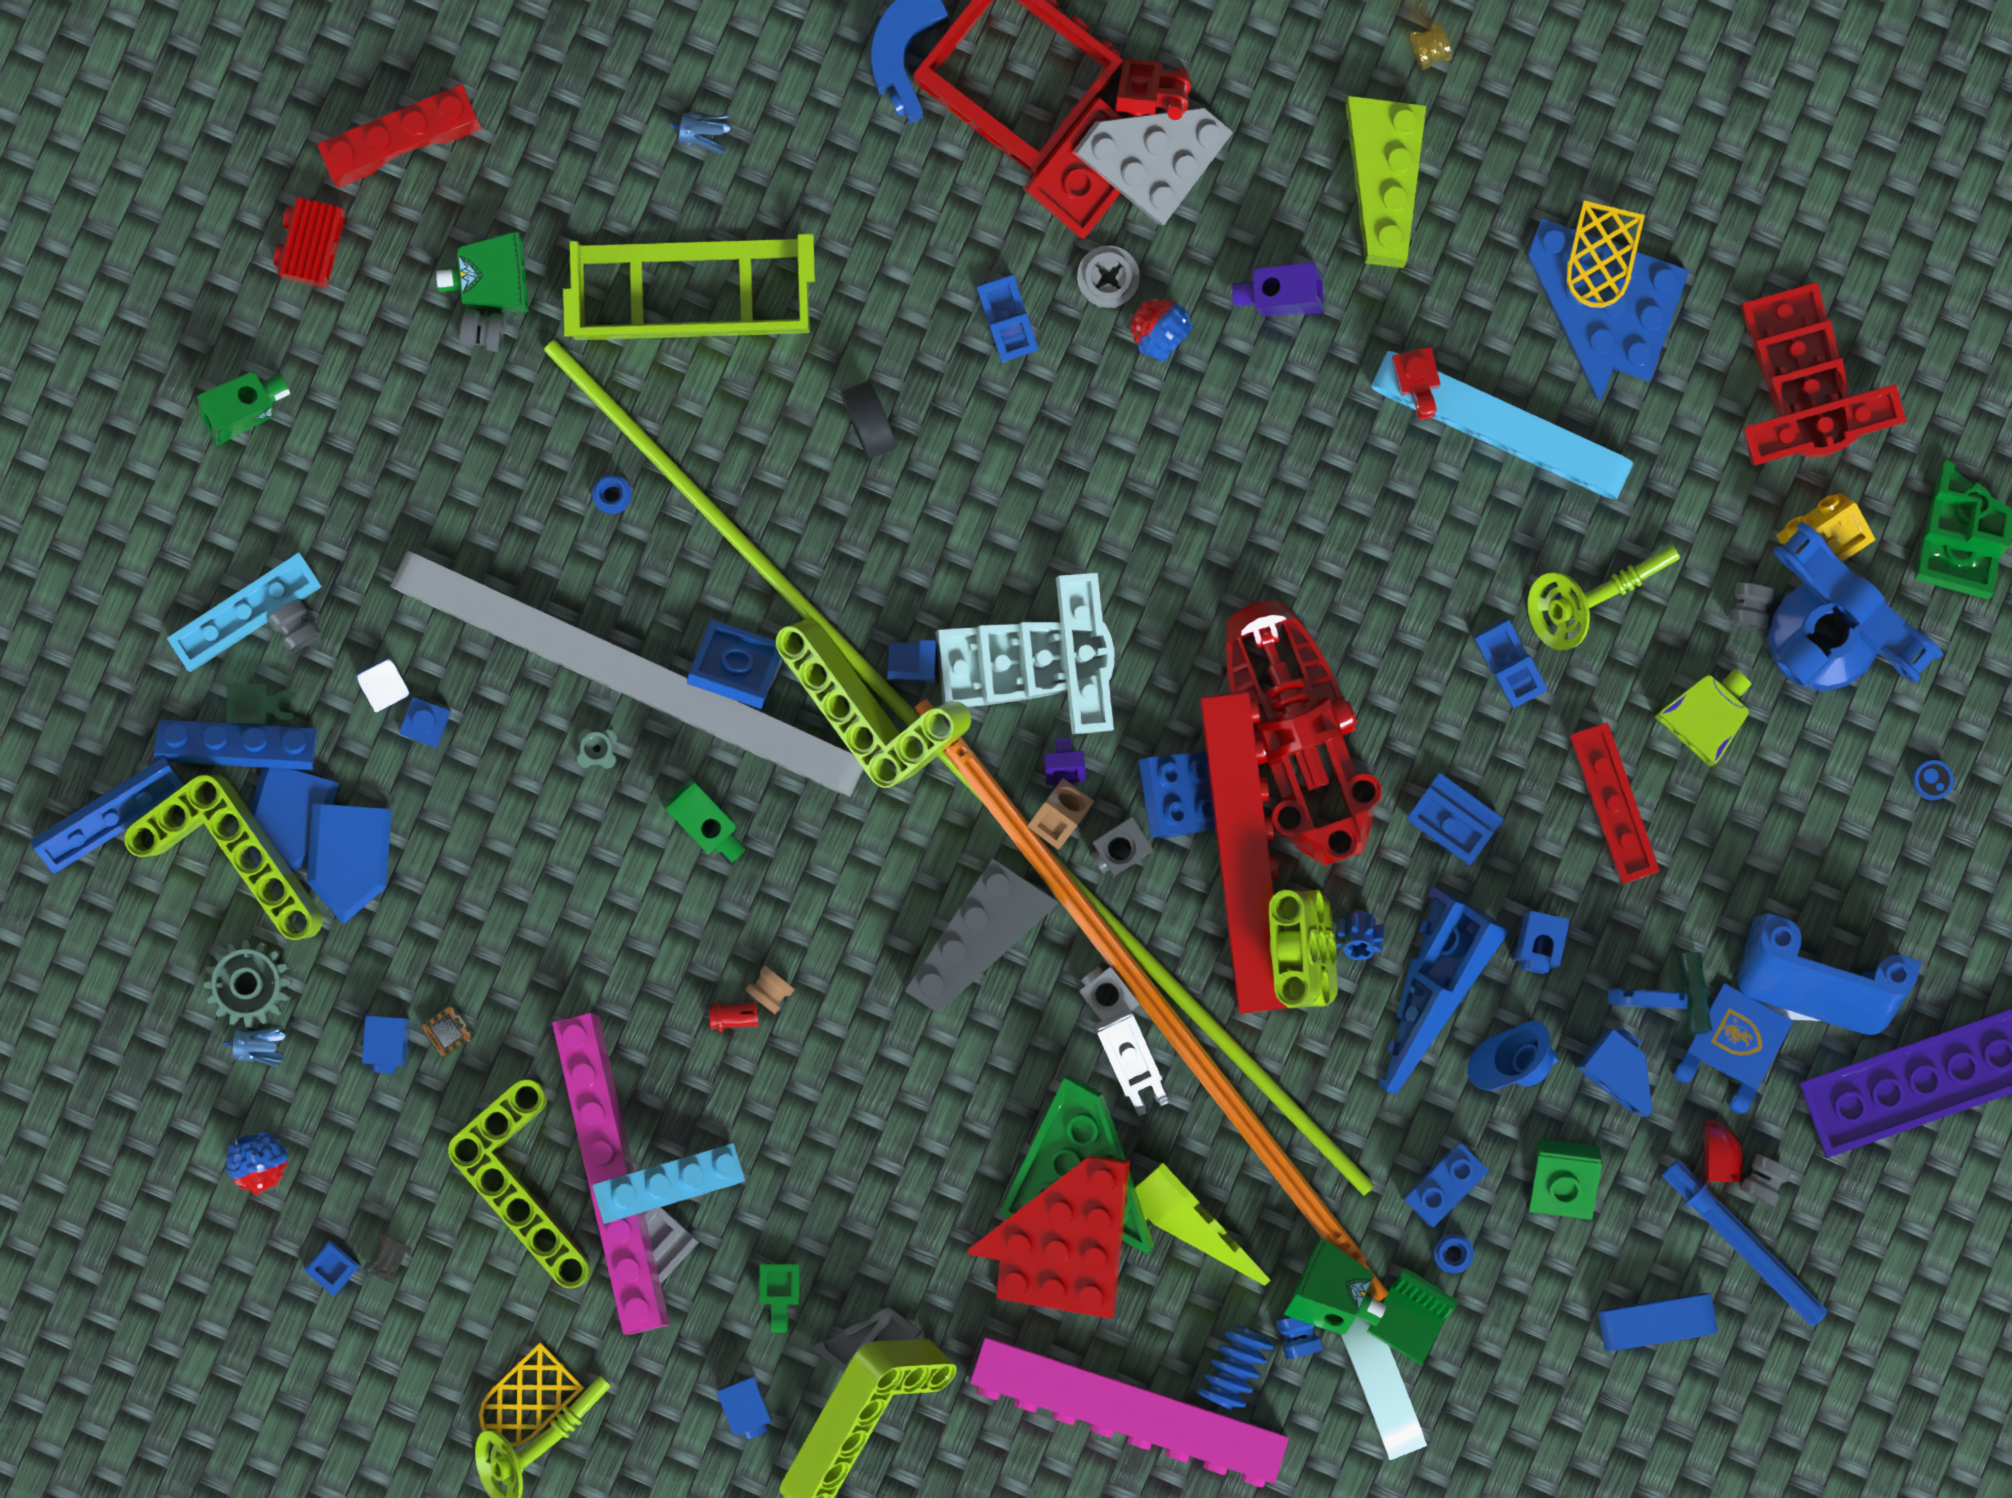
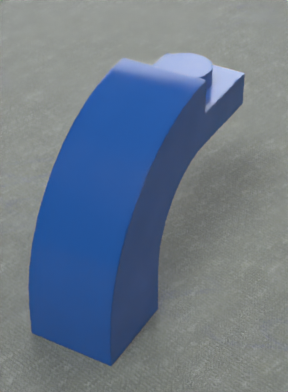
M895 0L882 16L874 34L871 60L878 94L880 96L894 90L895 93L889 95L898 117L905 114L909 124L923 118V109L905 72L906 54L914 41L920 36L948 23V13L942 0Z

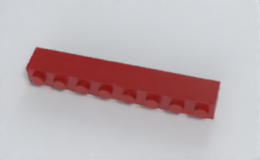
M1248 691L1199 696L1237 1009L1240 1014L1287 1008L1276 997L1273 963L1270 952L1269 903L1274 896L1272 880H1278L1279 874L1276 856L1269 857L1267 841L1274 840L1272 819L1271 817H1264L1262 804L1264 801H1269L1267 778H1259L1258 762H1264L1262 738L1255 739L1253 723L1260 722L1257 699H1250Z

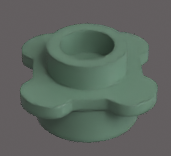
M584 729L579 733L578 740L581 743V753L578 755L577 761L580 766L588 768L591 765H602L604 768L609 769L615 765L616 757L613 755V744L616 743L617 736L612 730H605L603 733ZM595 745L601 747L600 752H594L593 748Z

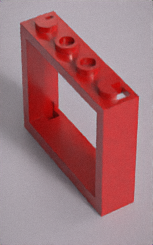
M972 0L915 71L913 82L1034 175L1095 97L1099 98L1122 70L1123 60L1119 57L1121 53L1113 48L1112 43L1103 39L1099 42L1088 34L1090 28L1082 20L1074 15L1069 19L1057 9L1060 5L1055 0H1015L1104 69L1038 152L937 74L938 70L994 1Z

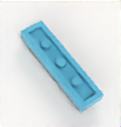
M297 553L169 636L167 640L187 671L192 672L266 624L268 618L276 611L295 600H303L320 589L322 585L302 554Z
M733 1143L592 1185L603 1223L606 1224L744 1182L745 1178Z

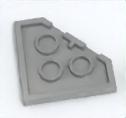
M1205 108L1187 109L1178 120H1172L1168 117L1167 113L1162 112L1155 113V115L1147 114L1129 118L1095 121L1072 153L1157 224L1165 225L1233 132Z

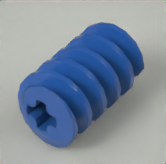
M1235 1322L1233 1323L1239 1328V1331H1225L1224 1334L1232 1342V1345H1219L1217 1348L1225 1357V1360L1212 1359L1211 1365L1218 1371V1374L1204 1375V1379L1212 1386L1211 1389L1198 1388L1197 1393L1230 1410H1233V1407H1246L1247 1402L1239 1393H1252L1254 1390L1246 1378L1258 1379L1260 1377V1372L1253 1364H1266L1268 1361L1260 1352V1349L1272 1350L1275 1346L1268 1338Z

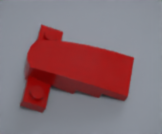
M1818 282L1740 304L1757 362L1779 416L1742 427L1752 465L1762 464L1793 454L1807 458L1828 457L1850 445L1860 435L1906 422L1896 384L1849 396L1843 358H1839L1832 323L1831 320H1827Z

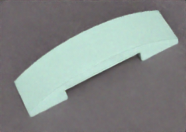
M1356 1317L1347 1333L1340 1334L1348 1351L1389 1460L1425 1447L1427 1444L1389 1345L1367 1333L1370 1323Z

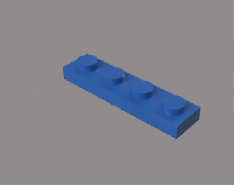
M159 720L154 757L155 761L166 757L169 762L313 770L318 735L316 728Z
M163 757L31 839L33 849L51 872L55 874L129 828L133 823L182 788L185 782L167 758Z

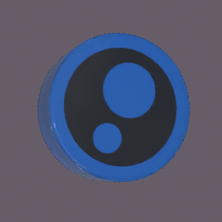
M1931 760L1922 763L1916 768L1912 777V785L1920 797L1926 800H1938L1950 793L1954 785V776L1948 765L1941 761Z

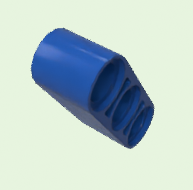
M1711 1293L1695 1294L1598 1311L1604 1351L1622 1350L1718 1333Z

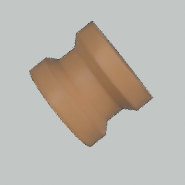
M765 965L760 970V978L757 982L749 984L745 989L774 1014L779 1011L782 999L785 996H791L795 991L792 986Z

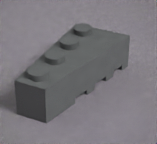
M992 859L913 977L905 992L939 1014L1042 918L1052 911L1059 902Z

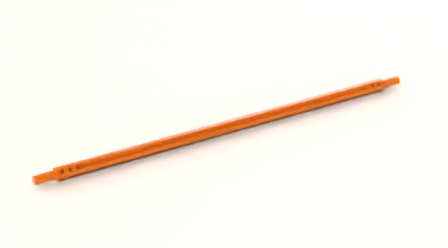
M926 698L914 708L922 716L934 707ZM959 737L943 751L955 768L964 777L1140 1003L1145 1012L1320 1237L1372 1272L1365 1263L1368 1260L1044 842L1034 831L1027 827L1029 823L977 758L972 749H970L965 740ZM1373 1273L1374 1278L1368 1292L1373 1299L1381 1301L1389 1292Z

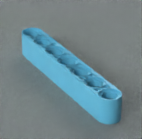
M1387 351L1371 388L1396 402L1416 410L1412 394L1400 395L1392 363L1393 355L1399 353ZM1438 371L1441 385L1439 388L1431 390L1437 412L1434 413L1435 416L1432 418L1599 495L1614 500L1618 499L1632 469L1633 462Z

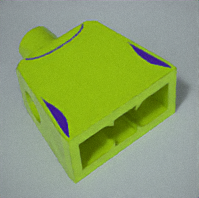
M1733 669L1721 684L1708 674L1658 712L1655 718L1711 767L1720 760L1750 712L1738 699L1752 684L1736 669Z

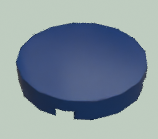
M1610 989L1608 991V1005L1687 1009L1688 995L1685 992L1675 993V991L1646 989L1632 991Z

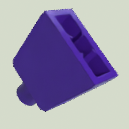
M1314 262L1254 269L1252 282L1232 284L1234 306L1255 305V309L1261 316L1325 313L1323 275ZM1280 287L1276 295L1269 296L1272 288Z

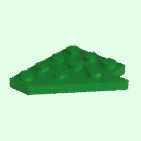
M1070 1075L1064 1077L999 1215L1008 1219L1091 1154L1125 1160L1103 1093ZM1129 1172L1122 1241L1148 1255L1153 1250L1154 1243Z

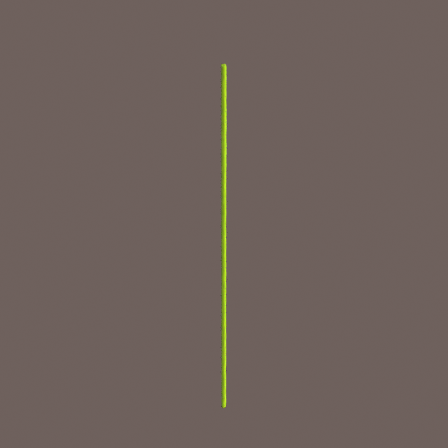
M552 340L544 348L548 356L804 619L814 620L822 626L852 669L908 727L921 716L556 340ZM941 752L937 757L981 801L944 752ZM1054 855L1135 961L1353 1186L1365 1196L1375 1184Z

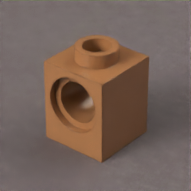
M1063 778L1027 827L1059 850L1095 801Z

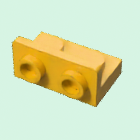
M1842 493L1825 497L1818 503L1817 508L1805 516L1792 519L1785 525V529L1776 535L1779 542L1784 545L1798 531L1797 525L1800 522H1804L1825 540L1827 546L1842 562L1876 540L1856 502ZM1804 542L1795 551L1796 554L1805 546Z

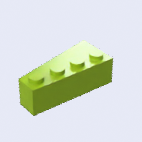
M1348 96L1345 107L1359 206L1364 260L1366 264L1404 268L1408 258L1426 106Z

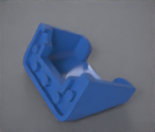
M1769 913L1753 918L1738 967L1736 983L1741 993L1754 1000L1861 1034L1874 1035L1881 1033L1888 1027L1917 980L1922 961L1902 955L1886 957L1879 963L1876 971H1863L1860 976L1799 957L1797 955L1801 946L1802 936L1794 922Z

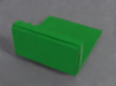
M1539 1139L1537 1141L1538 1159L1529 1212L1592 1220L1602 1167L1600 1146Z
M1404 1269L1395 1279L1388 1291L1389 1294L1382 1302L1387 1306L1377 1326L1370 1324L1367 1333L1422 1365L1444 1322L1456 1308L1458 1300L1409 1270Z

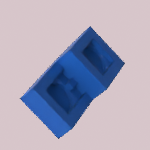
M1014 274L977 285L976 289L1001 362L1038 351L1039 349Z
M1505 618L1472 636L1494 679L1513 709L1548 690L1509 619Z

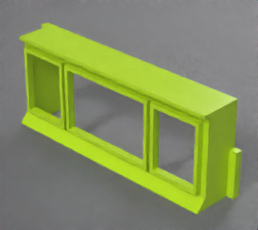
M799 234L798 239L590 246H580L578 241H570L571 289H563L565 337H574L575 340L810 333L808 282H815L813 234ZM798 258L800 319L753 320L751 259ZM739 259L741 321L644 324L642 262ZM630 263L632 324L585 326L584 264Z

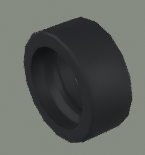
M867 380L841 391L847 413L867 458L872 459L896 449V440L871 382Z

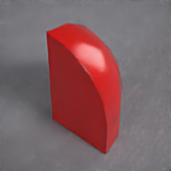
M1705 1118L1703 1181L1743 1182V1154L1740 1141L1733 1130L1722 1122Z

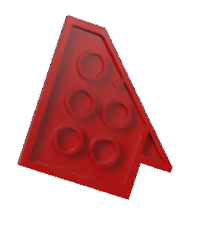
M1091 1154L969 1248L968 1255L1000 1260L996 1299L1108 1319L1115 1315L1130 1160Z

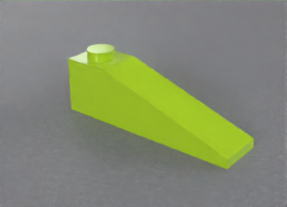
M1164 1163L1158 1164L1135 1186L1146 1220L1149 1219L1157 1227L1263 1285L1270 1281L1267 1275L1231 1239L1223 1227L1200 1205L1199 1201Z

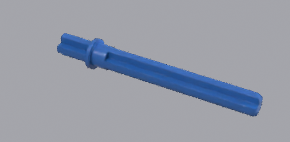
M1679 1159L1675 1160L1665 1169L1661 1176L1685 1199L1684 1205L1686 1207L1691 1205L1809 1325L1814 1326L1825 1317L1827 1309L1711 1193L1707 1182L1701 1183Z

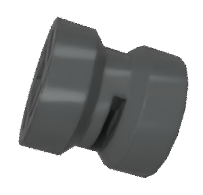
M466 308L460 329V346L473 348L479 345L484 346L487 351L499 353L505 335L506 315L496 312L484 315L478 309Z
M1736 583L1734 596L1738 603L1730 611L1728 622L1741 627L1766 630L1770 618L1767 614L1766 606L1773 602L1775 590L1757 584Z
M300 599L285 605L267 620L274 631L280 632L284 636L282 644L289 654L312 643L322 633L315 622L307 621V609Z
M1756 1154L1751 1163L1753 1168L1751 1175L1744 1178L1739 1190L1775 1207L1780 1198V1186L1788 1181L1792 1170L1765 1156ZM1763 1176L1769 1178L1770 1181L1764 1179Z

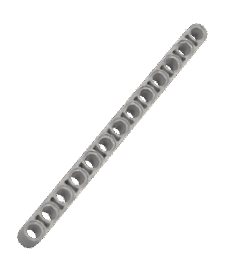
M406 552L390 586L401 593L845 796L851 797L863 771V767L850 752L736 700L686 684L688 679L412 552Z

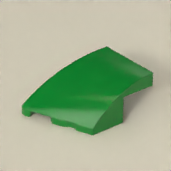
M1944 460L1941 465L1921 539L1914 580L1989 600L1995 590L1999 559L2010 547L2012 509L2001 500L1993 498L1989 491L1978 482L1975 484L1971 483L1957 472L1955 464L1948 460Z

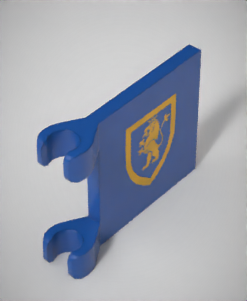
M1723 983L1687 1052L1677 1066L1674 1078L1682 1083L1691 1081L1700 1061L1742 1083L1733 1096L1729 1108L1737 1114L1745 1113L1748 1111L1764 1076L1794 1021Z

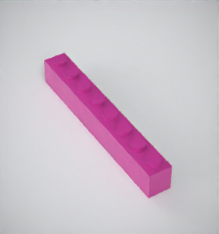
M588 1013L553 1022L555 1038L623 1334L632 1335L669 1326L670 1323L644 1212L604 1224L592 1185L635 1172L600 1017Z
M986 1336L970 1384L977 1386L975 1393L998 1400L1000 1394L1015 1398L1013 1405L1018 1408L1036 1413L1039 1406L1053 1411L1052 1419L1074 1425L1075 1420L1079 1419L1091 1423L1089 1431L1112 1438L1115 1431L1129 1436L1128 1444L1150 1450L1151 1444L1167 1448L1165 1456L1188 1463L1191 1456L1205 1461L1204 1469L1226 1475L1227 1469L1243 1473L1241 1481L1264 1488L1265 1481L1275 1484L1289 1440L1287 1435Z

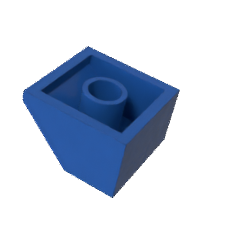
M1623 1028L1622 1030L1617 1029V1031L1614 1029L1606 1030L1575 1068L1637 1117H1648L1653 1110L1646 1054L1638 1049L1641 1042Z

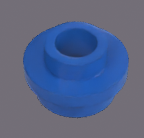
M606 475L595 483L592 497L595 505L602 512L617 514L624 511L630 504L632 491L624 478L618 475ZM610 488H616L620 493L619 498L614 502H610L605 498V493Z
M1447 1234L1440 1238L1435 1245V1262L1445 1272L1453 1274L1463 1272L1473 1261L1474 1250L1472 1244L1462 1235ZM1450 1246H1457L1460 1249L1461 1255L1456 1261H1450L1446 1256V1251Z

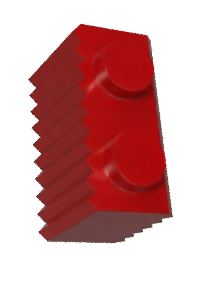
M296 197L294 207L287 206L283 219V229H288L285 243L277 245L273 265L278 267L277 273L281 278L328 288L346 218V213L341 207Z

